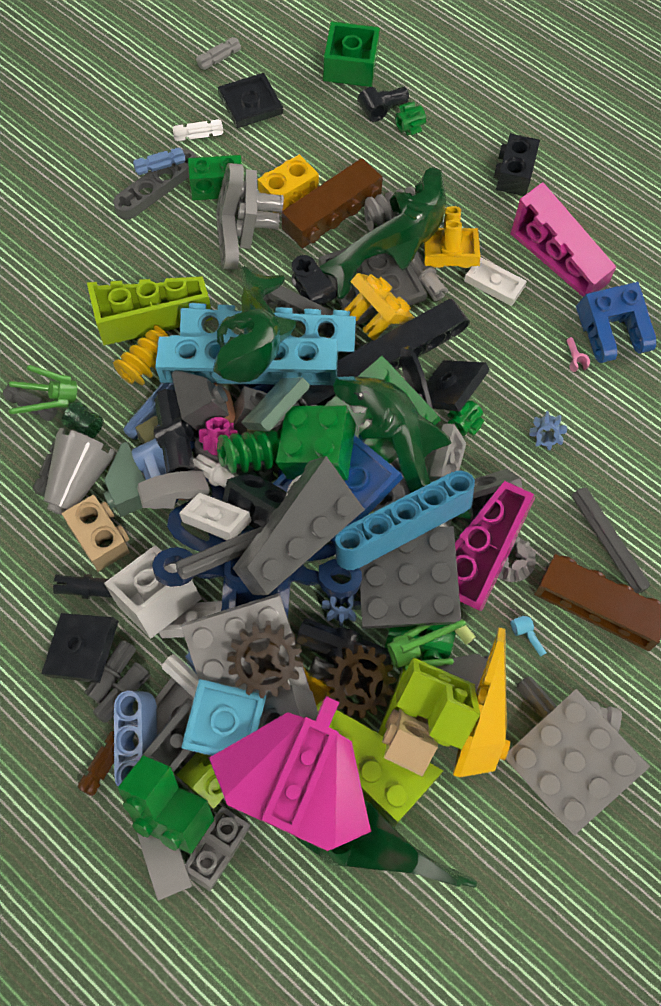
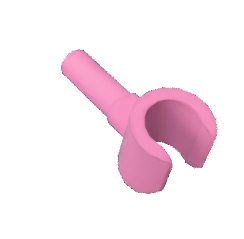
M572 337L568 338L567 344L573 359L569 365L572 372L578 370L577 362H580L583 365V369L586 370L590 365L589 357L586 354L579 353Z

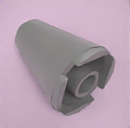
M59 428L56 434L43 500L49 504L47 509L62 515V512L80 503L113 460L116 454L115 451L110 448L109 452L106 453L101 450L104 445L103 443L72 430L69 435H65V429Z

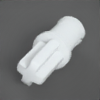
M199 454L195 459L193 458L194 471H203L204 476L214 486L220 485L225 488L227 479L239 476L236 473L231 474L228 466L222 467L220 463L202 454Z

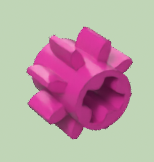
M215 417L205 422V429H199V442L203 443L204 451L208 450L210 454L217 456L218 437L223 434L229 437L233 433L238 434V431L234 430V423H229L227 419L222 417Z

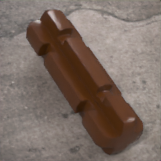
M114 731L109 733L104 741L106 743L105 747L101 746L87 769L89 772L87 776L83 775L78 783V789L89 796L95 795L100 787V779L104 780L114 764Z

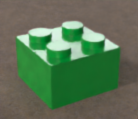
M331 21L324 54L323 81L372 87L378 55L380 27Z
M292 406L284 417L276 459L277 465L287 479L294 480L302 475L303 469L310 460L327 456L342 479L348 480L356 423L348 407Z

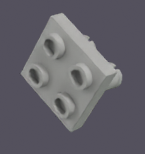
M246 169L240 194L241 199H239L235 214L240 219L236 220L237 237H240V248L251 249L255 228L278 230L284 197L283 195L259 193V190H257V170Z

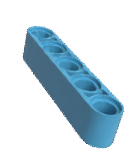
M465 471L451 472L346 526L335 536L336 561L338 565L346 570L358 569L466 512L471 508L475 486L473 476Z

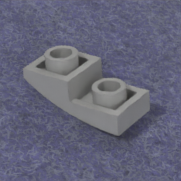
M180 471L159 475L138 483L137 487L142 508L174 509L176 499L192 500L198 493L207 496L209 493V487L203 471Z
M221 807L214 817V822L185 863L190 879L211 892L248 832L250 824L224 807Z
M138 834L158 901L192 887L181 849L171 850L161 840L151 835L146 838Z

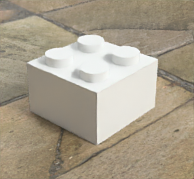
M156 545L104 583L117 606L150 639L202 599L192 580L187 584L176 587L163 585L156 580L152 564L155 556L162 551ZM176 564L164 567L170 573L177 572Z

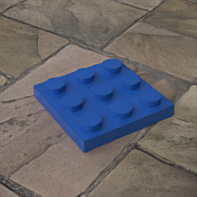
M354 435L348 480H344V482L362 505L364 511L348 525L367 516L403 479L402 474L356 435ZM283 473L273 484L287 492L293 480L287 479ZM335 536L330 540L334 545Z

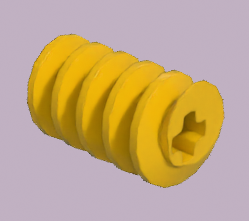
M155 325L153 327L154 330H149L145 334L146 338L142 337L137 341L138 345H132L129 348V352H124L121 355V360L118 359L113 362L117 373L127 383L133 385L136 382L143 386L145 384L142 378L143 374L148 378L153 377L150 367L156 370L159 337H169L159 326Z

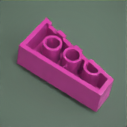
M544 182L520 199L510 233L515 239L582 297L588 293L600 291L609 284L616 269L615 264Z
M504 481L480 510L476 518L461 533L455 542L460 602L479 611L483 610L535 500L533 493Z

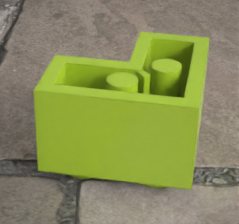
M414 657L412 658L396 690V706L400 707L409 716H421L428 719L429 736L437 743L446 747L452 745L462 750L480 716L475 684Z

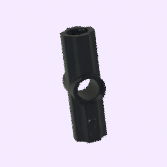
M163 389L157 392V397L154 399L158 425L154 427V435L158 445L163 450L166 474L193 471L195 467L190 441L194 440L192 426L181 418L176 391Z
M307 618L302 622L295 641L296 644L301 645V648L325 656L334 665L335 663L331 657L335 655L342 658V648L344 647L349 648L353 653L355 644L362 645L364 651L367 646L374 647L375 655L378 653L385 654L386 658L383 664H391L392 662L388 648L364 640L361 634L342 627L334 629ZM358 659L362 663L363 668L374 666L366 659Z

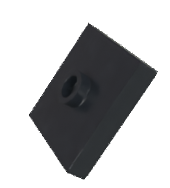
M265 73L218 87V94L237 129L283 114V106Z
M443 360L426 382L432 409L460 411L490 371L486 362Z
M61 613L41 674L50 678L100 683L119 621L113 617Z

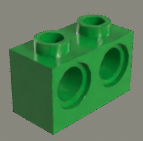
M241 155L188 158L192 200L219 199L226 166L228 163L242 164Z

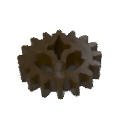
M266 621L265 627L259 629L258 624L253 622L252 632L248 633L243 628L239 631L241 641L232 639L231 647L235 651L228 652L227 661L234 664L229 666L228 672L229 675L238 674L235 679V685L238 687L245 683L247 685V695H250L256 689L259 690L260 698H264L268 690H271L273 696L277 697L278 687L282 686L288 691L291 689L288 679H299V672L294 667L303 666V659L296 656L302 652L301 645H292L296 639L295 634L292 632L285 636L284 625L280 624L276 630H273L271 622ZM267 638L265 641L259 643L253 642L258 639ZM281 644L288 653V662L279 655ZM267 654L271 655V661L266 660L264 664L259 663V658H265ZM242 657L251 665L249 674L243 667ZM272 676H276V677L273 678V679L264 680V679H266V678H269V677H272Z
M355 644L353 653L349 648L344 647L342 648V658L335 655L331 657L335 663L334 667H325L324 669L331 674L330 679L323 680L324 685L331 687V690L325 695L331 699L336 698V701L339 702L337 710L344 707V714L349 717L355 711L357 717L364 718L366 710L370 714L376 715V705L379 704L387 707L388 704L384 699L385 695H394V691L388 688L390 683L396 682V678L388 676V672L394 667L392 664H383L386 655L383 653L375 655L374 647L367 646L364 651L362 645ZM358 659H366L374 666L363 668L362 663ZM343 669H345L342 680H340V675ZM358 674L364 676V679L360 681V688L354 685L358 682ZM356 694L357 699L361 703H352L345 696Z

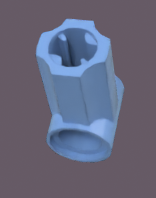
M156 438L132 449L133 459L139 470L144 473L146 480L166 474L163 450L158 445Z

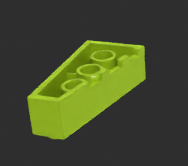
M203 276L166 278L164 282L155 283L151 279H141L139 284H123L122 280L111 281L110 285L98 286L97 282H87L95 321L103 346L143 337L149 330H154L153 327L155 325L164 331L180 328L181 308H189V303L206 304V309L211 310ZM213 317L208 318L206 321L213 320Z
M320 701L316 706L318 711L321 707L322 701ZM336 710L329 728L338 731L340 735L352 741L363 797L395 827L434 784L444 770L429 763L423 776H420L385 759L386 744L382 743L384 736Z

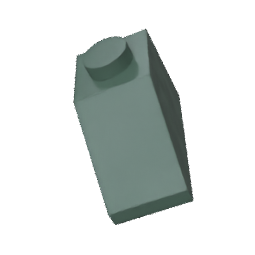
M126 441L120 445L104 479L109 490L103 493L110 509L117 508L120 517L142 508L137 487L138 483L145 481Z

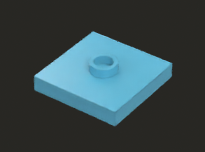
M199 679L181 748L213 756L258 730L267 695L264 698H260L259 693L255 692L247 695L246 690Z

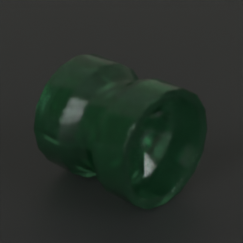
M76 401L65 410L61 423L69 430H75L94 439L102 429L104 420L97 413H90L86 405Z

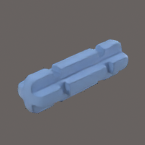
M181 148L171 149L170 153L164 151L147 156V159H135L133 165L136 173L142 175L148 173V170L153 172L171 167L173 163L175 165L185 162V155Z

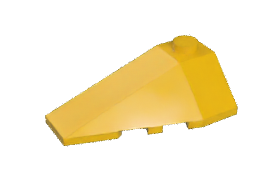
M500 627L498 628L476 691L480 716L462 750L457 748L453 775L459 778L495 771L499 759L505 761L509 751L510 741L506 740V629Z

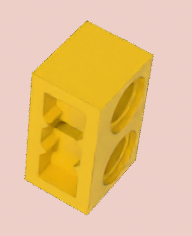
M299 154L258 178L259 193L283 195V211L319 187V174Z

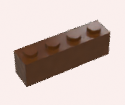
M363 158L359 159L283 210L281 213L282 230L302 249L310 243H315L327 231L337 228L343 220L349 216L356 215L364 207L367 197L375 199L377 195L381 194L383 176Z
M557 554L553 556L538 585L535 596L646 651H651L660 642L661 601L654 598H646L635 593L632 587L626 584H617L607 579L603 573L597 570H588L578 565L574 559L568 556H559Z

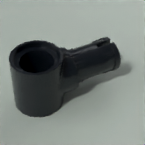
M405 86L387 92L385 90L378 92L375 87H367L360 92L357 102L371 122H378L387 115L390 108L408 103L409 92Z

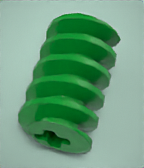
M271 429L265 433L263 431H256L253 434L244 432L241 436L233 433L229 437L224 434L220 435L217 441V456L222 467L228 466L231 474L236 473L237 464L240 465L244 473L248 471L249 463L252 464L255 471H259L261 461H263L267 470L271 469L273 460L276 463L282 430L278 429L275 431Z

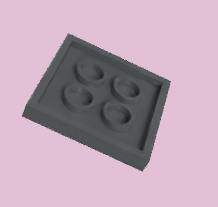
M347 248L319 257V266L335 258ZM380 254L364 260L356 271V274L361 273L368 276L372 274L378 279L380 277L384 278L392 286L390 292L396 298L401 297L409 306L426 301L427 293L411 264L402 271L394 258L388 254ZM324 274L330 279L337 293L336 279L333 276ZM353 284L344 299L340 300L336 297L342 310L360 293ZM371 305L360 319L356 321V325L372 320L378 311Z
M454 526L435 527L360 567L362 572L360 586L362 629L450 625L461 620Z

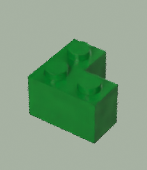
M144 755L117 787L124 802L123 807L133 821L132 827L143 837L148 838L151 835L161 840L171 850L176 851L179 848L191 854L214 822L213 814L206 799L179 788L170 766Z

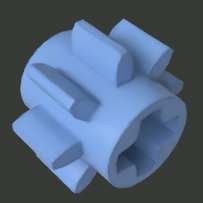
M546 411L545 416L541 419L534 417L533 423L536 427L531 428L529 434L530 436L537 437L535 446L544 445L547 446L548 450H551L552 445L556 443L563 444V437L560 434L567 433V426L560 425L561 415L554 417Z
M356 593L345 598H337L327 594L330 600L322 601V608L330 609L327 614V621L334 618L339 621L340 626H343L344 621L348 619L353 622L356 621V614L353 610L361 609V602L354 601ZM338 602L342 605L346 602L347 608H345L344 606H340L339 608H337L336 603Z

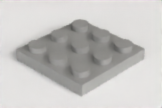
M280 593L182 623L181 628L198 679L246 690L247 685L245 683L238 687L235 685V679L238 674L229 675L228 672L229 666L234 664L227 661L228 652L235 651L231 647L232 639L242 640L239 635V631L242 628L248 633L252 632L253 622L258 624L259 629H263L266 621H270L273 630H276L282 624L284 625L285 636L292 633ZM267 638L258 639L253 642L259 643L265 641ZM281 644L279 655L288 662V653ZM267 654L265 658H259V663L264 664L266 660L271 661V655ZM242 657L243 667L249 674L251 665ZM303 666L294 667L299 672V679L289 678L290 685L310 690ZM272 676V677L266 678V679H264V680L273 679V678H275L276 676ZM282 686L278 687V692L282 691L284 688ZM254 689L253 692L259 693V690ZM271 690L266 691L265 695H267V700L268 698L272 697L273 694L271 693Z
M575 689L512 747L506 757L508 763L574 836L650 768V765L578 689Z

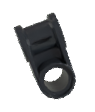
M300 255L293 260L292 284L301 296L321 306L337 297L332 282L324 275L312 257Z

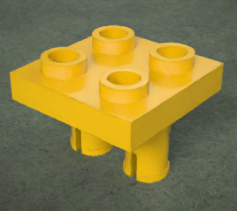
M449 206L445 208L444 228H439L424 243V266L435 268L444 266H459L462 268L480 266L478 228H462L460 221L461 209L459 207Z
M357 273L350 281L360 293L344 310L350 311V316H356V321L360 319L371 305L378 311L374 318L362 328L365 333L369 332L368 337L372 340L378 339L391 323L403 325L415 318L409 312L411 309L409 304L401 297L396 298L390 292L392 286L384 278L380 277L378 279L372 274L368 276Z

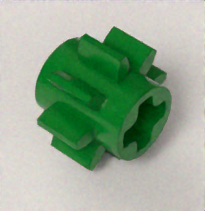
M415 102L400 105V112L395 114V123L401 133L406 131L407 136L422 132L421 125L426 123V114L421 105L415 106Z
M468 400L460 411H450L447 414V417L450 418L448 424H455L462 436H465L468 432L474 436L484 423V419L481 418L483 411L478 404Z

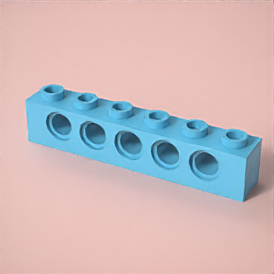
M189 303V308H181L180 336L199 337L206 335L217 337V330L214 333L206 332L204 328L205 321L210 317H215L220 326L226 317H231L242 311H235L234 305H218V310L206 309V304ZM275 308L274 314L277 317L304 323L306 331L303 336L298 338L316 339L320 337L318 334L319 326L323 323H330L333 325L335 332L329 339H337L338 352H354L356 316H350V311L333 310V315H321V310L304 309V314L292 313V308ZM228 328L227 334L223 336L229 337L238 335L235 334L233 330Z
M171 335L169 337H159L155 368L161 383H174L171 373L175 370L205 377L212 383L277 384L281 378L303 377L310 385H334L335 378L337 377V339L318 337L316 339L288 337L280 343L275 357L282 359L273 360L257 379L241 383L223 379L213 371L215 358L221 349L217 343V337L206 335L199 337ZM237 336L224 337V343H227L230 337ZM311 358V360L305 361L303 359Z

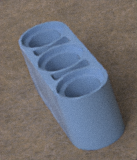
M124 691L115 700L114 777L117 786L121 784L157 736V705L155 698L149 692ZM135 699L138 701V710L136 713H134L133 711V702L135 701ZM135 733L138 735L139 738L137 748H135L133 744V737Z

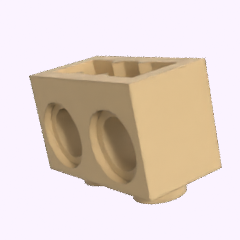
M94 494L61 513L97 572L130 553L126 542L130 539L121 524L115 527L111 521L114 514L105 501L99 503ZM97 516L94 522L85 523L87 518ZM104 540H113L112 544L108 547H99Z
M393 709L386 722L385 728L387 730L382 740V743L386 744L384 758L423 776L438 748V743L429 736L428 719L421 716L412 717L405 714L401 709L399 711Z

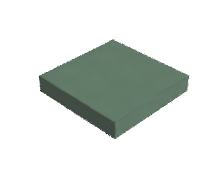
M303 377L281 378L241 423L248 430L270 431L310 388V384Z

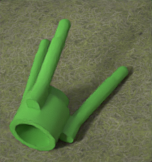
M28 365L27 370L55 381H50L49 385L9 382L10 387L48 391L49 398L54 399L51 402L11 408L9 410L10 414L56 407L68 408V403H74L77 397V383L75 380H71V376L60 375L32 365Z
M460 620L417 639L412 637L430 626H416L405 634L393 638V642L388 643L387 646L394 666L396 668L403 666L406 672L412 658L421 656L420 645L465 626L466 621ZM452 658L422 660L434 667L452 665L454 663Z

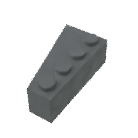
M327 456L308 462L303 469L304 472L297 482L293 483L287 492L286 498L273 511L261 533L255 536L233 567L252 595H269L364 511L362 505Z

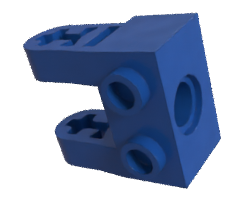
M639 282L588 293L576 305L583 331H587L594 356L599 363L612 361L617 358V345L610 322H625L633 348L638 354L653 351L656 348V335Z

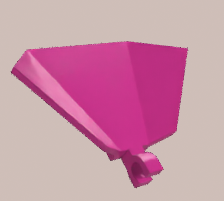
M326 696L315 721L287 712L209 757L226 804L326 851L371 832L352 741L340 735L338 731L329 728L339 702Z

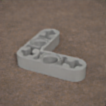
M227 164L217 203L216 219L222 269H237L239 263L235 213L243 187L244 168L242 164Z

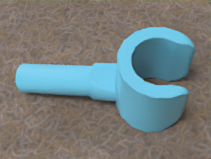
M521 616L510 622L513 633L516 636L526 634L527 639H529L540 657L547 653L535 636L533 621L530 617Z

